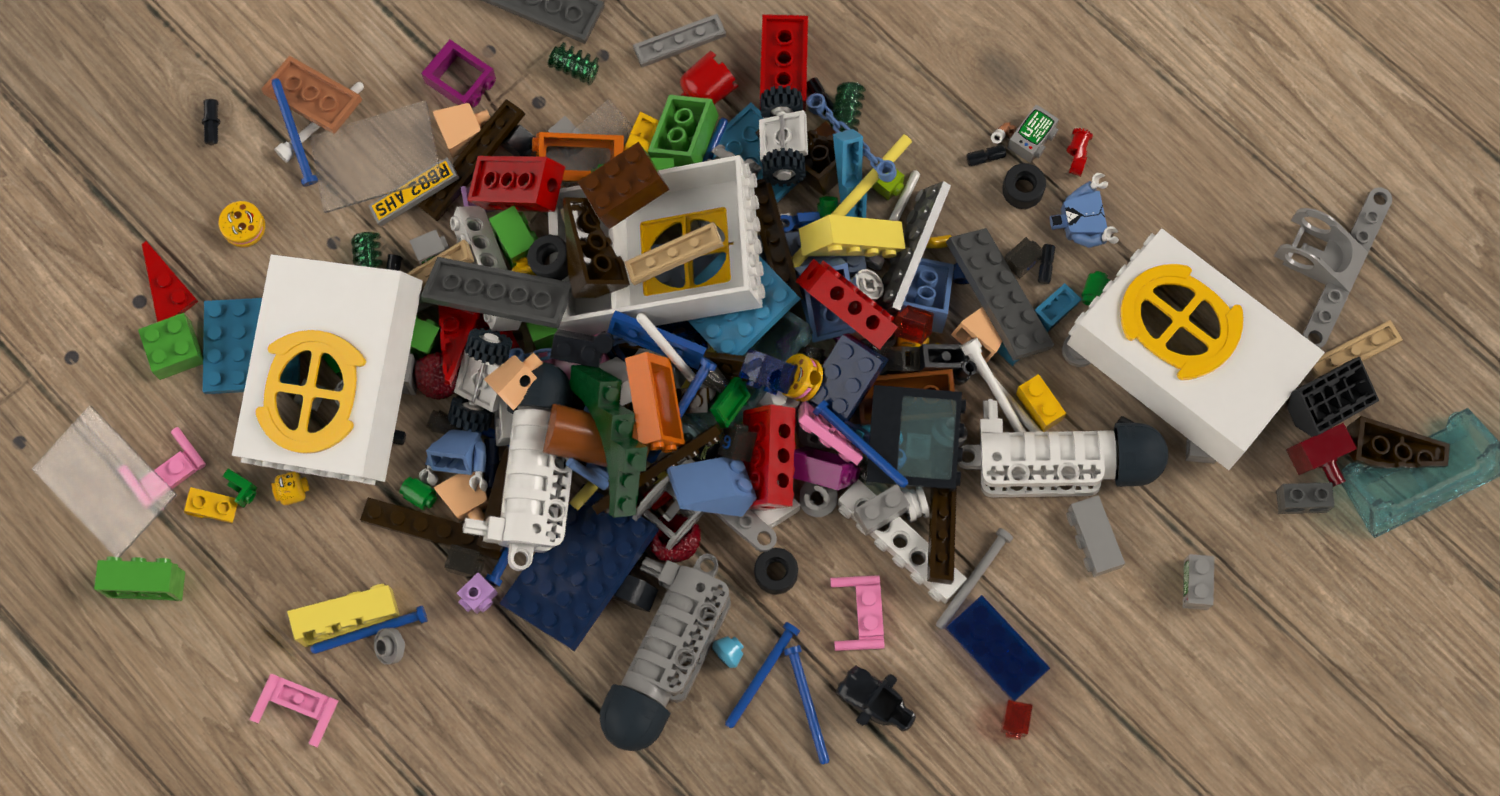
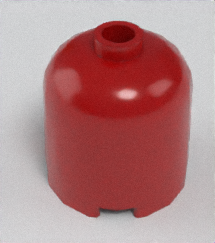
M709 51L698 60L680 79V87L683 91L681 96L712 99L714 105L739 86L734 83L736 79L723 62L718 64L714 60L716 54L712 51Z

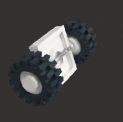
M781 85L777 89L770 87L771 91L766 89L760 97L761 116L764 117V119L759 120L760 160L762 162L763 179L767 183L771 182V185L774 186L779 184V187H783V184L791 186V183L796 185L798 181L801 182L805 178L804 156L808 155L807 116L803 110L802 95L800 91H797L796 88L791 89L790 86L782 88Z
M475 328L470 330L454 393L458 394L456 398L453 397L448 413V421H451L452 425L456 424V427H463L466 431L471 429L472 432H476V430L483 432V430L487 431L488 428L490 429L494 411L498 410L501 397L484 379L508 360L513 342L507 335L500 334L499 331L493 332L492 329Z

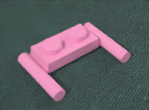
M179 427L174 428L171 434L184 451L178 452L140 480L141 483L127 465L119 469V472L146 508L152 506L155 501L206 465Z
M880 576L830 578L831 588L853 586L856 588L859 640L834 641L835 651L884 649Z
M270 673L249 720L259 724L270 700L319 720L309 741L310 745L318 748L338 700Z

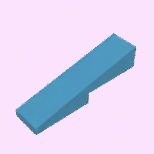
M854 129L833 134L840 204L862 181L863 136ZM867 193L846 216L866 218Z
M1063 284L1034 311L1048 333L1082 299L1069 286ZM1001 343L997 352L1013 366L1020 359L1013 361L1004 343Z

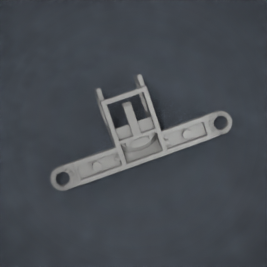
M1378 187L1369 193L1350 234L1334 218L1324 212L1311 208L1298 209L1291 221L1301 226L1292 245L1283 244L1274 254V257L1284 261L1282 265L1325 284L1302 334L1308 339L1310 333H1317L1320 343L1315 345L1320 349L1326 344L1392 203V195L1385 188ZM1378 194L1379 196L1382 195L1385 204L1379 205L1375 203L1373 197ZM1304 217L1320 219L1328 224L1331 229L1316 228L1309 224ZM1303 232L1328 242L1324 251L1314 248L1307 243H1303L1301 249L1297 248ZM1293 253L1303 255L1311 260L1314 265L1298 263L1291 259Z
M661 451L655 462L669 453H662ZM683 458L677 463L678 465H683L695 461L692 459L687 461L686 458ZM667 475L640 503L636 509V515H633V519L637 521L643 514L670 538L666 546L670 551L706 512L688 510L692 515L676 533H673L648 511L665 491L676 501L662 517L669 522L681 510ZM750 509L742 517L714 513L739 536L750 543L755 550L767 552L776 544L777 536L774 530ZM760 533L769 535L770 544L761 545L757 540V536Z

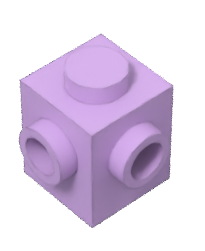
M477 573L457 592L461 598L458 603L467 612L472 609L478 614L480 611L485 612L492 605V599L498 593Z

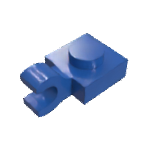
M819 212L797 213L795 216L781 215L782 222L787 226L784 227L785 233L799 230V228L819 220Z

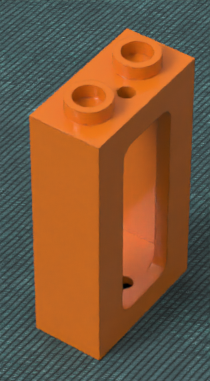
M538 132L536 138L533 137L532 151L536 152V157H546V148L548 146L607 148L610 150L611 160L624 151V135ZM565 170L562 182H578L589 175L591 171Z
M649 352L625 358L639 442L649 447L650 450H662V453L676 451V447L685 445L671 360Z

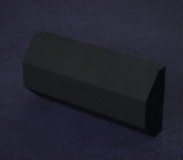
M1357 357L1292 391L1287 409L1295 427L1313 437L1379 401V398L1361 358Z

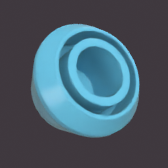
M726 636L714 641L712 649L729 668H736L743 656L741 650L744 646L735 636L732 639Z

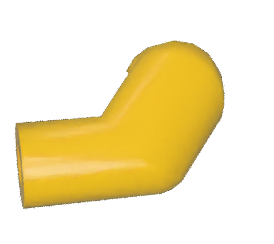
M952 236L930 237L926 248L948 247L946 242Z

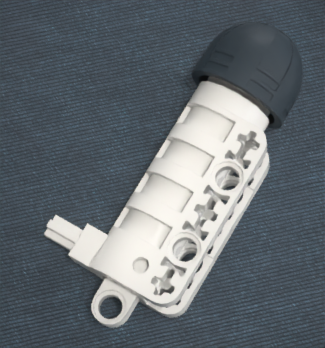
M545 362L540 367L531 371L537 379L527 389L528 391L521 403L514 410L507 405V411L514 415L500 518L490 516L486 521L465 518L463 524V533L484 536L483 542L497 543L508 547V564L516 571H522L531 565L533 552L544 553L552 549V547L559 545L563 541L565 534L572 469L568 466L564 469L565 459L568 461V458L543 453L552 405L558 404L572 408L573 391L570 390V380L564 371L553 364ZM522 376L520 378V385L522 387L529 385V376ZM559 507H560V509H561V515H560V517H558ZM517 552H521L526 556V564L524 566H519L514 562V555Z
M988 399V401H983V419H980V445L962 446L963 453L969 451L973 453L975 459L971 463L963 461L957 463L963 469H980L981 489L984 495L988 497L1093 496L1100 490L1103 479H1115L1117 487L1143 486L1155 481L1166 468L1168 447L1163 436L1155 428L1143 423H1115L1114 431L1003 432L1002 419H998V402ZM1072 485L1069 490H1063L1059 487ZM1010 486L1024 487L1019 491H1015Z

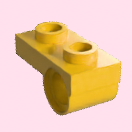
M639 112L624 145V151L639 142L648 153L659 120Z
M190 487L183 512L198 518L207 517L232 524L238 504L234 501L235 498Z

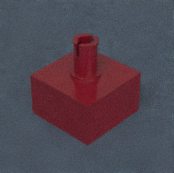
M1343 422L1317 436L1287 448L1286 451L1298 475L1319 467V469H1323L1329 483H1332V486L1335 487L1346 481L1336 463L1338 461L1337 458L1357 448Z

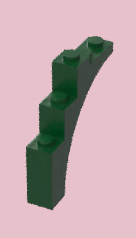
M571 365L570 390L579 396L588 408L602 440L609 474V515L614 518L636 515L640 471H646L648 447L633 438L635 413L620 405L622 380L601 368L587 365Z

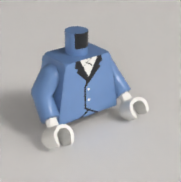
M1096 173L1092 177V182L1089 181L1080 186L1065 199L1061 207V214L1050 216L1052 230L1064 228L1067 240H1073L1075 243L1087 248L1103 245L1107 241L1112 244H1116L1119 241L1116 236L1111 237L1118 230L1112 226L1107 227L1100 190L1096 191L1097 187L1104 189L1108 186L1106 181L1099 184V179L1104 177V174Z
M452 429L439 440L433 442L426 450L427 459L425 465H427V468L419 473L420 480L434 486L438 481V476L433 471L471 475L475 472V475L469 480V485L476 491L479 483L480 489L486 491L488 484L482 478V473H485L486 445L482 442V433L478 430L472 432L471 429H468V431Z

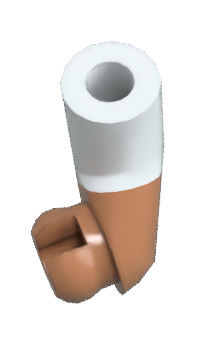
M1010 122L1004 123L991 135L992 142L998 144L1006 135L1012 137L1017 127L1011 125Z

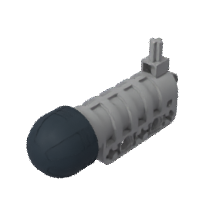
M712 554L701 555L693 568L680 566L669 560L663 565L648 557L642 562L640 570L658 578L659 585L667 588L668 591L621 685L613 684L601 707L600 725L606 739L619 749L626 751L642 750L658 739L671 714L665 708L668 701L679 703L686 699L731 606L729 588L726 583L715 578L719 567L716 557ZM705 560H711L714 563V568L710 572H704L700 568L701 563ZM707 618H712L710 621H704ZM685 662H691L688 666H682Z

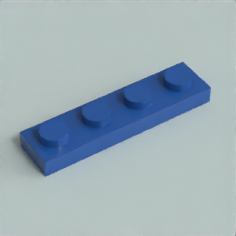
M615 310L607 333L667 357L639 324L637 319ZM657 328L684 362L698 370L700 366L699 361L704 356L706 347Z

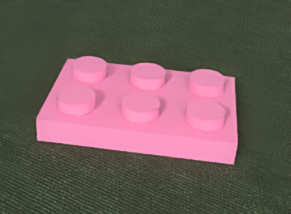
M807 401L802 402L799 406L798 415L800 427L807 433L811 434L813 432L820 437L819 441L827 448L833 447L839 452L838 455L848 463L852 461L858 465L863 459V453L823 416H816L813 413L815 409L813 405Z

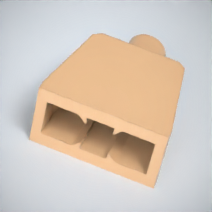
M469 103L433 111L435 120L452 158L465 150L481 130L480 127L484 126L491 118L487 109L474 114Z
M983 307L964 319L951 334L962 345L977 337L982 345L981 355L986 363L998 351L1002 343Z
M534 353L523 362L514 355L484 380L514 410L523 400L524 395L528 391L527 389L537 379L531 371L540 367L543 362ZM524 375L530 378L529 385L526 387L520 385V378Z
M475 472L471 475L457 474L434 487L437 494L460 522L464 521L465 518L483 521L485 517L482 510L487 508L489 502L486 491L480 489L479 483L476 491L469 485V480L475 475Z

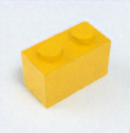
M1039 374L1018 387L1016 396L1043 432L1064 419L1066 415L1065 410Z

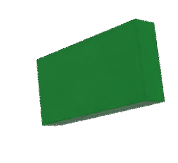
M734 377L710 408L720 428H728L751 396L741 377Z

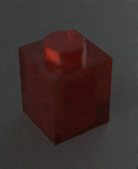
M907 305L895 317L894 324L898 327L895 336L922 345L932 334L934 313Z
M1007 700L1000 732L1006 733L1007 738L1021 740V737H1026L1029 731L1033 705Z

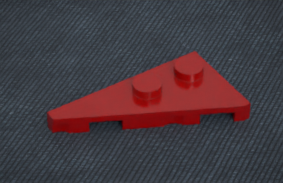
M147 241L142 243L157 322L185 313L198 303V300Z
M438 305L444 382L451 385L461 364L469 332L477 328L483 314Z

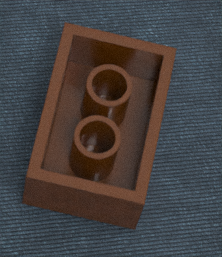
M639 142L578 181L599 219L608 229L614 227L670 190L650 156Z

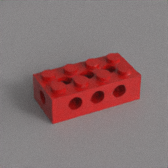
M762 14L760 97L766 89L771 91L770 87L777 89L781 84H786L782 85V88L790 86L791 89L796 88L797 91L801 92L804 112H806L807 15Z
M478 156L467 201L486 210H506L515 206L517 211L555 212L566 166L548 157Z
M813 259L795 281L879 350L898 328L892 322L894 319L892 315L824 260L819 263Z
M770 404L743 410L742 460L757 496V499L749 509L766 511L792 507L794 498L793 475L795 473L794 451L796 444L794 440L796 408Z

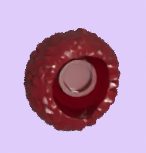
M437 351L420 358L416 362L414 369L417 388L426 397L437 400L445 399L455 394L454 389L460 370L459 366L451 385L445 384L442 352Z
M676 514L669 522L662 516L658 519L673 533H676L688 517ZM695 524L670 551L666 548L670 538L659 529L649 545L652 553L656 555V558L666 562L669 560L677 563L690 559L700 546L701 530L699 525Z

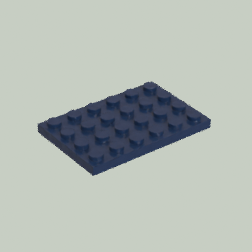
M597 491L578 511L569 504L563 541L544 553L535 552L531 565L520 573L499 603L505 609L574 652L659 531L655 524L643 517L635 521L633 516L614 518L609 513L605 514L604 511L597 515L592 505L604 496Z

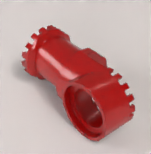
M1074 128L1071 145L1066 149L1067 153L1074 156L1069 173L1081 177L1087 160L1086 149L1089 140L1093 138V133H1090L1087 129L1084 131V128L1082 130L1081 128Z

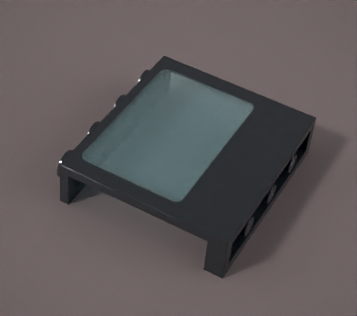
M874 385L869 446L908 480L906 486L941 488L954 492L956 486H960L961 472L957 471V462H962L963 447H959V438L964 437L965 424L960 423L961 414H965L966 399H962V392ZM868 458L866 485L876 486V483L897 484Z

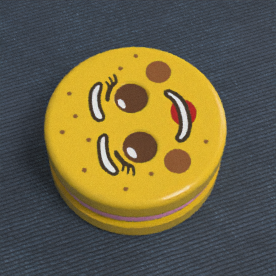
M236 201L227 205L222 210L218 220L219 229L225 239L237 247H249L256 244L263 237L266 228L265 219L259 209L247 201Z
M804 354L791 356L784 363L779 374L778 385L780 391H782L783 395L799 402L810 400L821 386L823 379L822 366L817 360L809 358Z

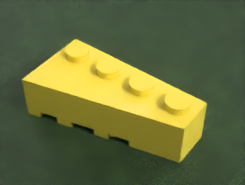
M827 215L799 228L802 256H882L883 258H892L897 255V252L905 249L901 221Z
M384 584L372 586L367 591L352 592L344 597L287 611L294 639L304 647L400 616L393 590L389 585L385 586Z

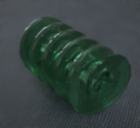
M565 42L560 47L555 46L549 55L548 67H555V70L559 72L563 70L565 75L571 74L572 78H579L581 82H587L588 85H591L599 69V58L595 57L591 62V54L589 53L582 58V50H579L575 55V47L571 46L567 51Z
M844 82L837 86L833 117L837 121L844 122L850 129L858 132L859 130L855 126H859L860 121L856 118L861 117L862 113L859 109L863 108V104L859 101L864 100L865 96L862 92H865L866 88L855 82ZM840 125V129L838 130L840 132H843L846 129L842 125Z
M361 232L353 236L351 239V245L353 246L351 251L354 255L352 261L355 265L377 268L383 264L382 260L376 259L382 256L381 251L375 250L381 247V243L375 241L381 238L379 233Z

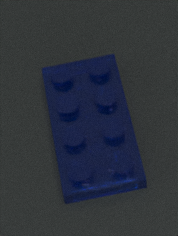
M983 595L945 628L1013 703L1050 669Z

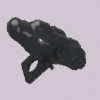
M855 665L847 672L845 679L839 683L836 695L861 712L856 718V722L862 726L866 725L871 719L880 725H892L904 732L911 728L916 719L915 713L905 706L902 696L893 688L897 678L892 674L887 675L884 680H879L867 670Z

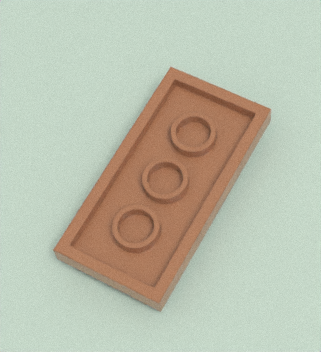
M291 56L284 61L261 89L264 95L278 102L271 84L273 79L278 78L281 81L289 108L333 134L338 131L362 101L359 94Z

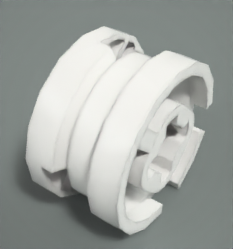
M862 269L850 278L851 283L873 301L881 297L884 292L882 280L871 270Z
M916 486V491L914 489L908 490L907 488L901 489L910 504L909 510L906 512L910 515L907 516L909 522L916 521L922 514L925 518H928L929 508L922 487Z

